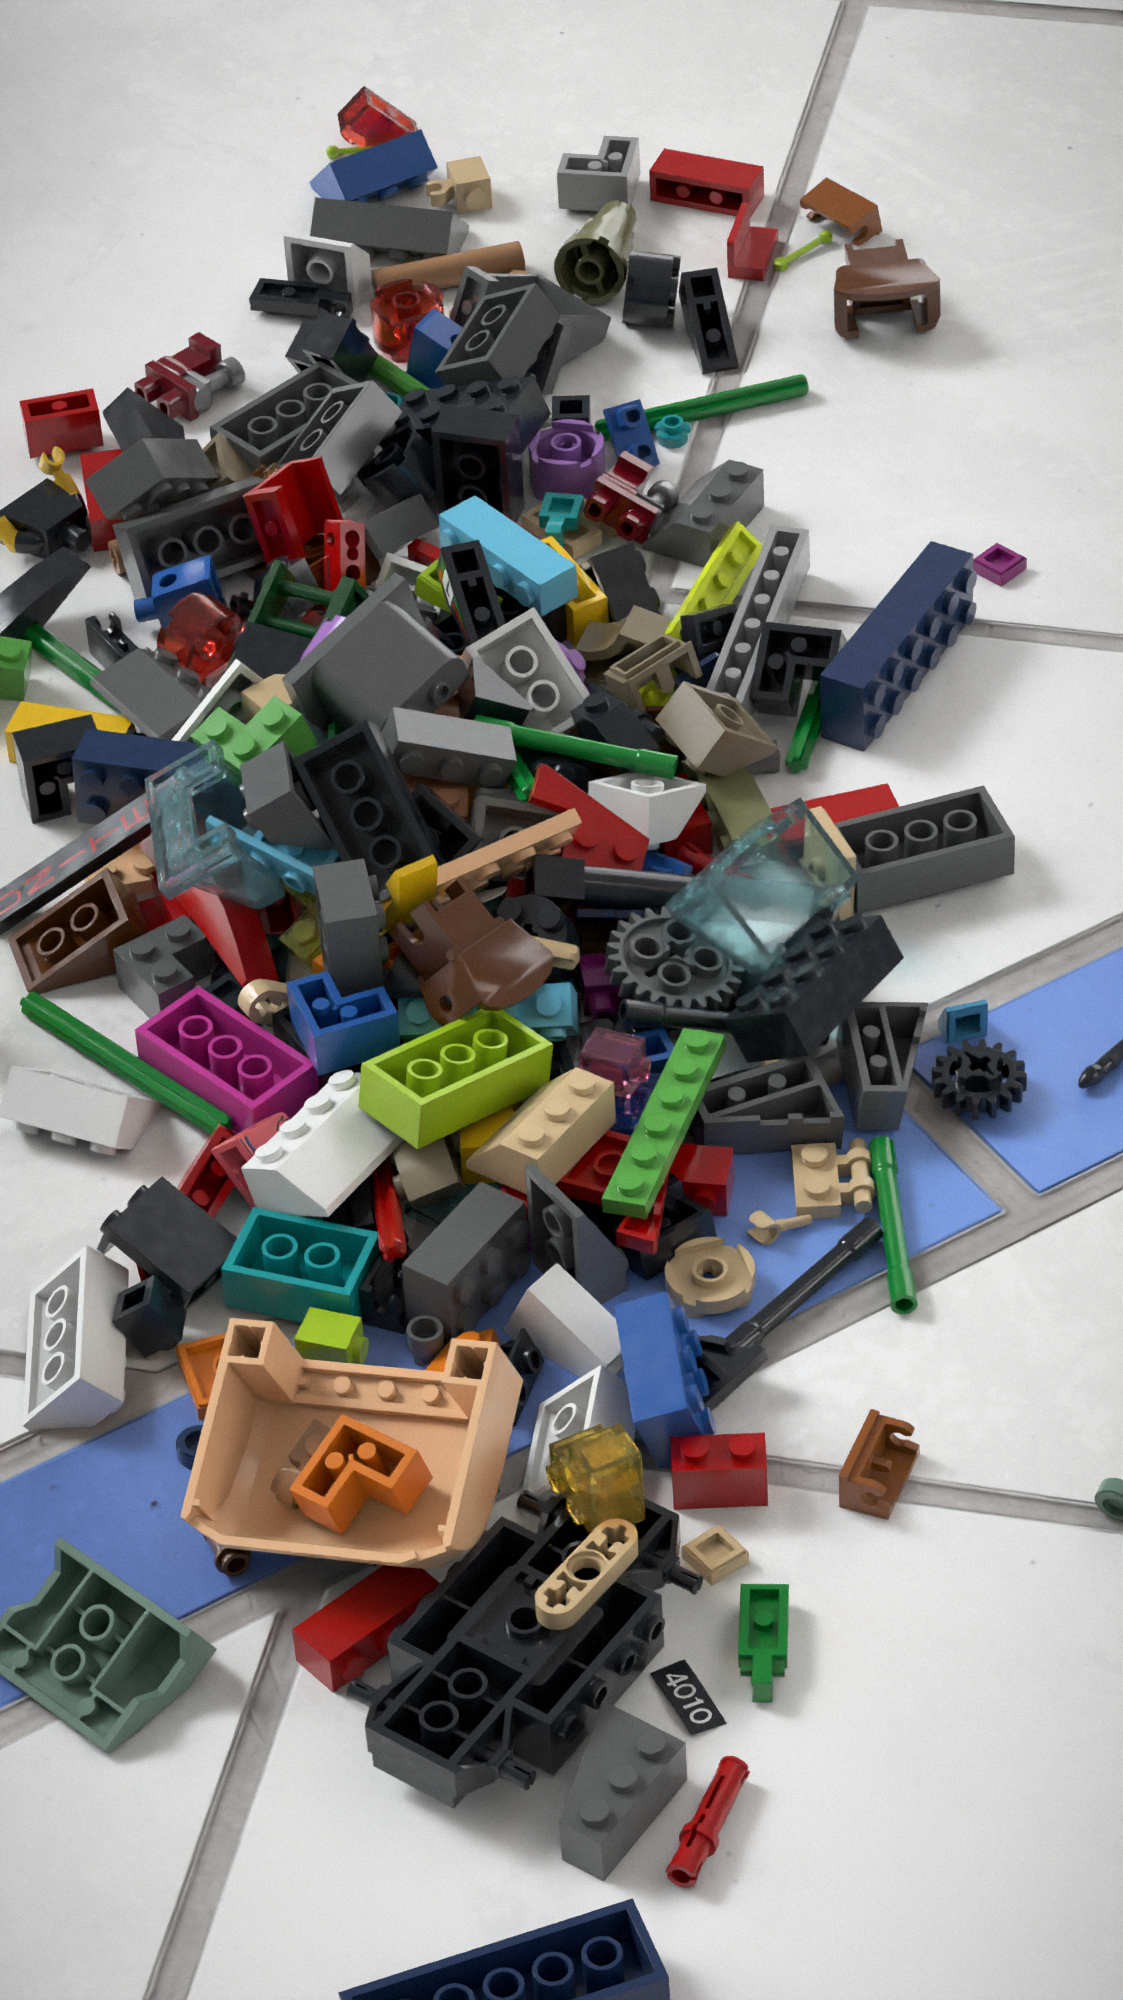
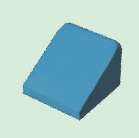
M984 999L944 1008L938 1019V1027L946 1044L987 1035L988 1003Z

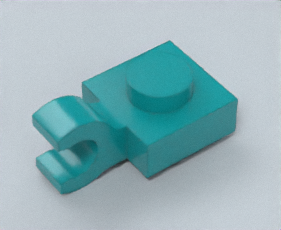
M545 493L539 512V528H545V536H553L564 547L565 531L578 530L584 509V495Z

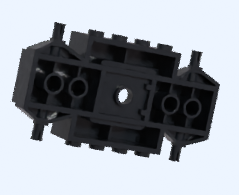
M592 1472L579 1478L556 1497L552 1495L548 1500L528 1490H524L517 1500V1508L539 1517L537 1533L501 1516L489 1530L484 1531L480 1540L461 1561L452 1564L445 1579L432 1593H427L423 1596L417 1610L403 1625H398L392 1631L387 1643L392 1682L388 1685L382 1684L378 1690L360 1681L358 1678H354L353 1683L350 1682L348 1685L346 1696L369 1707L365 1722L367 1749L368 1752L372 1753L373 1766L453 1809L466 1794L487 1786L498 1778H505L524 1790H529L530 1785L532 1786L535 1782L537 1773L535 1770H531L514 1761L513 1755L554 1776L592 1731L602 1701L614 1705L664 1647L663 1630L665 1619L662 1613V1595L654 1591L664 1587L666 1583L677 1585L693 1595L697 1594V1590L701 1589L703 1576L680 1566L679 1549L681 1538L679 1514ZM609 1519H623L633 1524L638 1535V1555L633 1563L573 1626L563 1630H552L542 1626L536 1617L535 1594L538 1588L599 1524ZM608 1542V1543H607L608 1549H609L613 1544H610V1543ZM582 1568L575 1572L574 1576L581 1580H592L600 1572L594 1568ZM566 1599L561 1603L566 1606ZM529 1620L537 1623L535 1627L528 1630L514 1627L516 1623H524Z

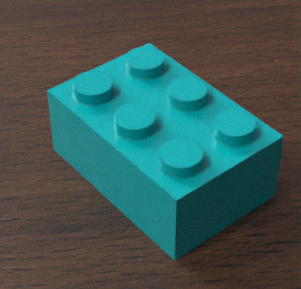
M253 1207L221 1268L226 1307L300 1323L303 1322L310 1307L362 1317L359 1288L381 1251L379 1249L378 1232Z

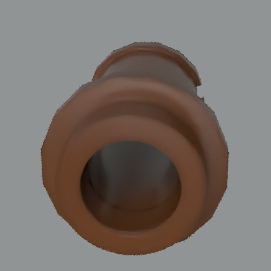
M203 1534L204 1539L208 1542L215 1555L214 1564L219 1572L228 1576H238L248 1569L251 1558L250 1550L223 1548Z

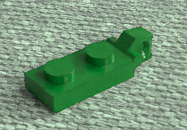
M740 1584L738 1668H740V1676L752 1677V1702H772L773 1677H785V1668H787L789 1584Z

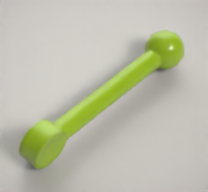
M331 145L327 148L326 155L330 159H335L339 155L355 154L374 146L338 148L335 145Z
M823 230L818 238L790 255L775 258L773 261L774 269L784 271L788 268L790 262L822 243L829 244L833 239L832 233L829 230Z

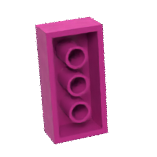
M199 986L135 1029L138 1058L230 1115L233 1119V1131L236 1133H240L257 1122L279 1112L285 1113L291 1119L304 1107L306 1100L315 1096L320 1091L318 1074L309 1058Z

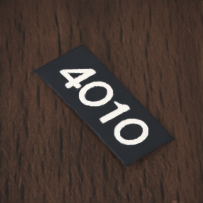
M685 1659L650 1673L691 1735L726 1724L725 1719Z

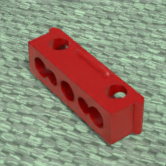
M326 519L324 524L325 556L323 558L324 590L333 592L337 588L342 576L356 579L364 589L366 586L365 523L353 522L352 520ZM333 535H334V538H335L334 545L332 544V541H331Z

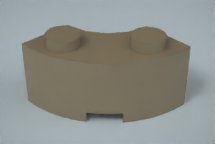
M634 605L629 615L618 622L600 623L589 621L575 647V650L583 656L586 663V668L583 670L584 675L596 684H607L603 673L608 671L610 666L641 648L646 643L663 633L665 634L671 618Z
M450 1134L419 1149L403 1140L389 1155L394 1169H398L399 1172L398 1175L392 1177L401 1201L409 1200L417 1210L467 1190L458 1165L459 1157Z

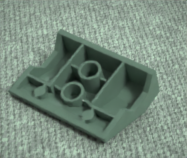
M61 1537L54 1544V1570L31 1601L8 1607L0 1618V1674L109 1754L187 1691L217 1650L188 1626Z

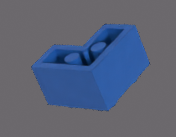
M328 971L286 982L291 1022L318 1076L366 1062L401 1046L398 1013L384 986L341 997Z

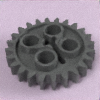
M662 906L660 915H655L651 909L645 908L643 918L635 913H631L628 923L622 920L619 921L617 931H611L609 942L607 943L604 959L607 961L604 971L611 974L609 982L611 986H621L618 995L620 998L632 995L634 997L633 1000L660 1002L668 1006L719 1011L720 1005L728 1008L732 997H737L744 974V968L741 967L744 957L743 955L736 954L737 942H727L729 935L727 930L714 931L716 921L712 920L703 924L700 922L701 913L697 912L690 919L685 917L683 908H679L676 915H671L667 907Z

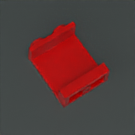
M322 456L288 462L243 496L266 564L285 555L289 560L307 558L303 544L316 534L324 533L325 520H343Z

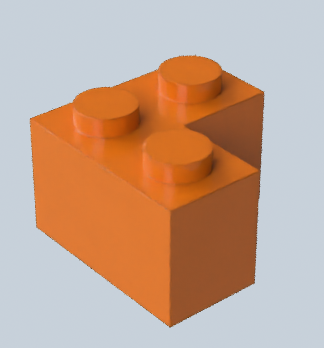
M342 1413L296 1478L289 1491L306 1517L343 1535L369 1497L407 1516L433 1476L418 1450Z

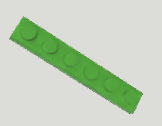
M683 1028L602 1197L603 1212L641 1219L647 1218L725 1052V1034Z

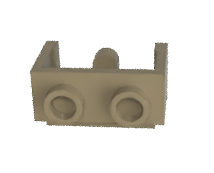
M664 633L610 666L608 671L603 673L611 694L624 701L633 709H642L645 712L646 710L639 689L653 681L657 689L665 693L671 692L675 686L670 670L673 667L689 673L691 677L696 679L703 674L692 641L685 643Z

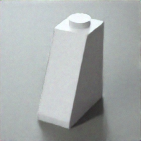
M558 1263L526 1290L503 1329L510 1337L516 1340L520 1329L525 1328L535 1346L539 1348L542 1356L580 1378L601 1364L615 1375H618L624 1369L616 1319Z

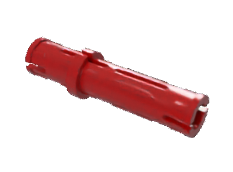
M735 1756L722 1757L691 1822L686 1823L679 1833L680 1845L665 1870L668 1873L667 1878L673 1884L683 1888L693 1887L698 1880V1875L707 1857L712 1856L719 1846L718 1834L745 1780L750 1774V1771H747L748 1765L740 1758Z

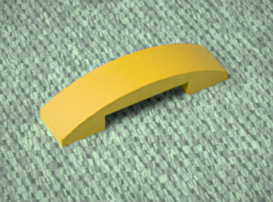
M434 855L395 870L386 882V886L393 899L383 903L386 929H383V933H379V935L389 932L400 922L406 925L415 921L410 913L424 901L428 900L430 903L435 899L438 870Z

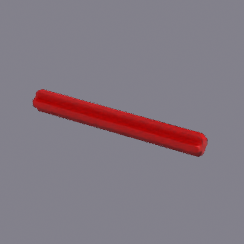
M389 1156L371 1173L379 1249L383 1252L384 1260L393 1262L395 1257L403 1259L407 1249L400 1197L392 1180V1177L396 1176L397 1172Z

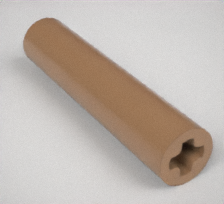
M519 241L374 269L371 270L373 292L377 302L456 287L460 284L465 266H476L487 274H508L513 269L525 271L522 246Z

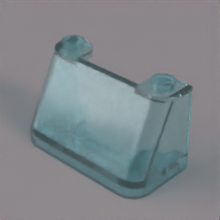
M800 797L744 831L665 904V908L675 921L747 972L755 974L760 971L763 975L765 972L777 967L784 960L781 957L786 951L783 944L817 911L826 906L833 911L852 897L848 890L861 878Z

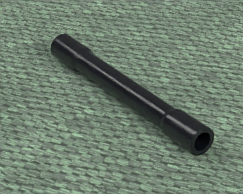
M623 999L619 1006L618 1018L621 1025L648 1028H686L731 1034L724 1022V1019L731 1012L668 1006L660 1002ZM830 1035L819 1046H826Z
M868 1217L861 1220L839 1239L834 1248L749 1321L743 1322L726 1337L729 1344L749 1349L752 1344L760 1345L763 1338L847 1265L858 1260L883 1238V1231L879 1224Z

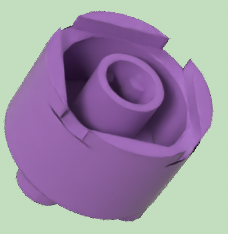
M575 419L551 422L552 428L542 432L540 428L528 445L530 483L534 489L535 497L543 501L546 492L584 495V498L588 500L596 479L606 472L603 435L601 432L599 435L594 432L593 425L588 422Z

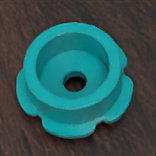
M667 415L655 424L654 430L661 446L675 449L687 443L688 434L691 432V425L688 422H683V418L678 415Z

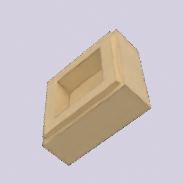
M720 1524L681 1547L682 1558L697 1573L702 1575L711 1586L749 1563V1552Z

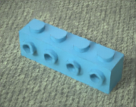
M473 496L439 514V541L441 547L480 540L493 584L517 599L523 606H527L530 609L534 607L539 616L542 617L578 597L576 565L477 496Z
M571 982L543 984L524 1001L511 1008L504 1009L505 1012L549 1042L564 1041L566 1036L578 1035L577 992ZM445 996V997L447 998V1000H448V1001L451 1003V1005H452V1002H451V1000L449 999V997ZM424 997L398 998L399 1032L401 1039L405 1043L442 1027L429 1014L424 1003ZM475 1006L472 1010H470V1011H469L466 1015H464L463 1017H465V1016H467V1015H469V1014H471V1013H474V1012L480 1010L481 1008H479L478 1006Z

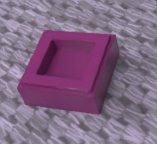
M995 543L973 559V571H976L977 575L1000 587L1027 569L1026 557L999 543Z

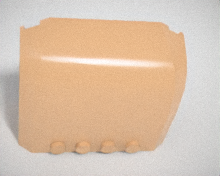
M230 1318L180 1517L223 1548L411 1568L435 1569L446 1565L474 1547L487 1527L504 1468L523 1379L497 1342L452 1338L444 1372L303 1359L274 1322ZM342 1413L418 1450L433 1476L407 1516L369 1497L343 1535L306 1517L300 1507L293 1509L278 1501L276 1493L271 1491V1484L276 1473L284 1466L288 1468L294 1466L291 1464L288 1455L313 1419L332 1428Z

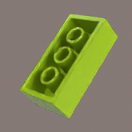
M480 1009L361 1064L358 1107L416 1149H419L532 1096L543 1084L550 1080L553 1044L504 1010L484 1011Z

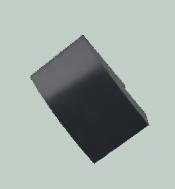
M670 1173L658 1247L654 1255L617 1245L616 1230L626 1216L603 1212L602 1205L571 1198V1202L598 1226L600 1232L613 1246L616 1245L622 1249L627 1257L629 1269L646 1281L665 1271L667 1260L670 1262L675 1257V1249L681 1244L700 1237H717L711 1210L684 1195L681 1180Z

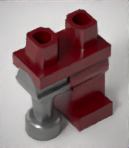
M200 332L188 338L189 347L173 356H163L157 361L152 360L145 364L146 377L134 383L135 393L149 403L156 400L157 408L172 419L181 415L190 422L199 417V411L197 410H209L213 401L212 394L224 385L228 388H235L245 381V372L240 362L234 357L222 360L221 345Z
M624 450L619 455L616 464L607 473L605 472L596 479L583 509L584 516L595 523L603 522L617 531V535L626 541L634 540L642 545L647 540L649 534L653 533L661 513L670 511L678 503L679 493L672 483L661 480L649 488L647 495L643 494L654 467Z

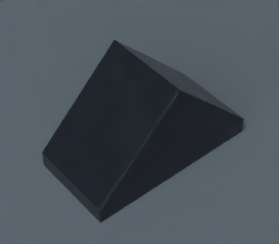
M478 656L472 658L467 668L471 678L458 689L460 718L475 720L476 715H482L526 726L535 707Z

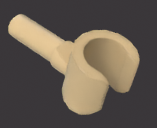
M759 1210L750 1215L749 1221L756 1227L749 1229L747 1233L757 1242L766 1246L772 1244L781 1232L811 1225L812 1218L810 1214L787 1219L773 1220L764 1211Z

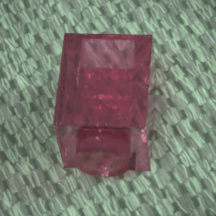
M596 1027L579 1053L580 1069L614 1082V1095L631 1099L639 1084L645 1083L650 1074L651 1059L646 1057V1041L643 1037Z

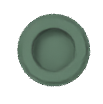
M1106 1478L1101 1482L1096 1492L1095 1503L1106 1516L1123 1522V1479Z

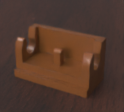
M827 177L800 199L802 208L812 210L806 216L811 221L824 216L846 228V232L851 235L861 230V233L852 240V243L857 246L864 244L875 234L879 235L883 231L877 204Z
M870 1409L839 1473V1507L889 1520L920 1454L919 1444L908 1439H900L894 1433L912 1436L915 1430L913 1425L903 1420L880 1415V1411Z

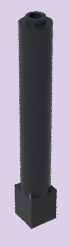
M537 854L524 867V895L545 897L556 904L563 912H574L577 907L644 913L645 908H649L655 914L660 915L662 906H666L671 915H676L679 908H683L685 917L692 918L698 912L701 913V919L806 928L824 919L832 920L834 914V899L828 896L826 888L590 866L585 865V859Z

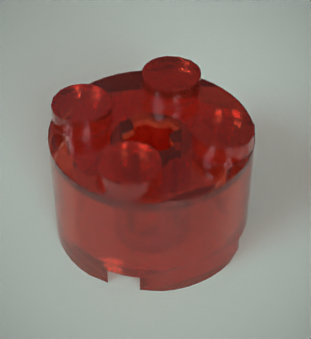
M412 279L391 281L380 286L375 291V298L370 301L374 344L382 352L391 355V359L394 362H408L414 327L433 308L444 315L443 294L436 285L430 282L423 281L424 286L412 285Z
M194 592L181 599L169 612L168 615L173 619L167 630L161 626L157 637V648H164L174 653L178 657L177 662L182 667L196 672L200 676L199 681L206 686V676L230 661L234 652L235 640L238 634L243 632L246 622L213 596Z

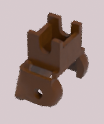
M895 239V246L857 250L853 249L852 243L845 244L846 265L836 270L834 285L835 331L841 337L847 339L859 338L854 315L912 310L916 332L929 331L936 327L941 316L940 278L926 265L923 259H908L903 239ZM918 295L922 297L921 303L917 299L910 300V297Z
M462 877L455 880L444 890L452 900L449 904L443 907L436 898L430 903L426 900L410 913L420 927L418 930L411 934L404 924L400 922L388 932L419 972L420 976L416 979L420 986L418 989L424 996V1003L429 1014L442 1027L462 1018L475 1006L484 1011H500L524 1001L544 984L552 971L554 962L551 951L519 926L513 918L506 922L500 916L494 919ZM445 996L449 997V999H450L451 1002H452V1005H451V1003L447 1000V998H446Z

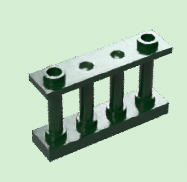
M274 560L269 573L263 578L262 589L248 621L313 639L327 617H329L330 621H332L335 615L348 617L369 595L356 579L345 576L341 577L337 588L333 592L295 583V576L280 560ZM288 597L328 607L321 624L313 626L281 618L280 615ZM233 652V654H232V657H231V659H230V661H229L228 666H227L226 669H228V668L230 667V664H231V662H232L233 656H234V654H235L234 652Z

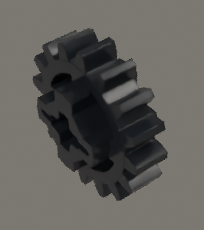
M980 1039L978 1046L973 1047L967 1040L962 1041L961 1050L949 1046L947 1047V1057L938 1055L936 1057V1067H932L934 1098H941V1107L943 1109L955 1106L956 1116L959 1117L966 1111L972 1112L973 1120H978L980 1113L987 1112L990 1118H996L997 1109L1009 1113L1012 1111V1102L1021 1103L1023 1101V1092L1027 1089V1073H1025L1024 1060H1017V1052L1015 1050L1007 1051L1006 1053L1002 1052L1003 1044L1000 1042L992 1048L986 1047L985 1039Z

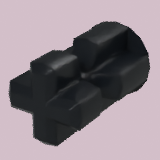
M241 592L240 596L232 594L230 598L227 625L234 631H243L251 614L253 601L248 600L249 594L246 592Z

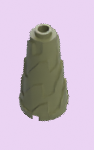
M618 200L606 203L594 218H589L581 230L577 229L565 241L554 260V273L561 288L581 297L588 304L607 302L621 291L628 272L629 254L634 247L632 244L634 233L632 231L637 219L636 211L631 204Z

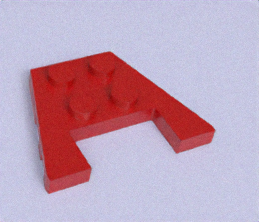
M541 763L536 770L528 803L560 814L575 808L582 821V824L572 834L573 840L561 847L562 853L559 854V857L585 859V865L642 870L650 839L551 767ZM511 876L506 882L505 887L507 889L503 893L502 900L508 897L515 898L524 895V881ZM577 907L574 912H563L566 916H573L574 919L626 920L631 912L582 907Z
M608 1130L555 1186L564 1195L570 1196L575 1200L602 1205L604 1192L631 1136ZM670 1169L647 1218L641 1219L629 1216L624 1218L616 1230L617 1245L652 1255L656 1253ZM504 1188L501 1189V1191L525 1201L526 1218L528 1220L527 1194L516 1189H511L510 1191Z

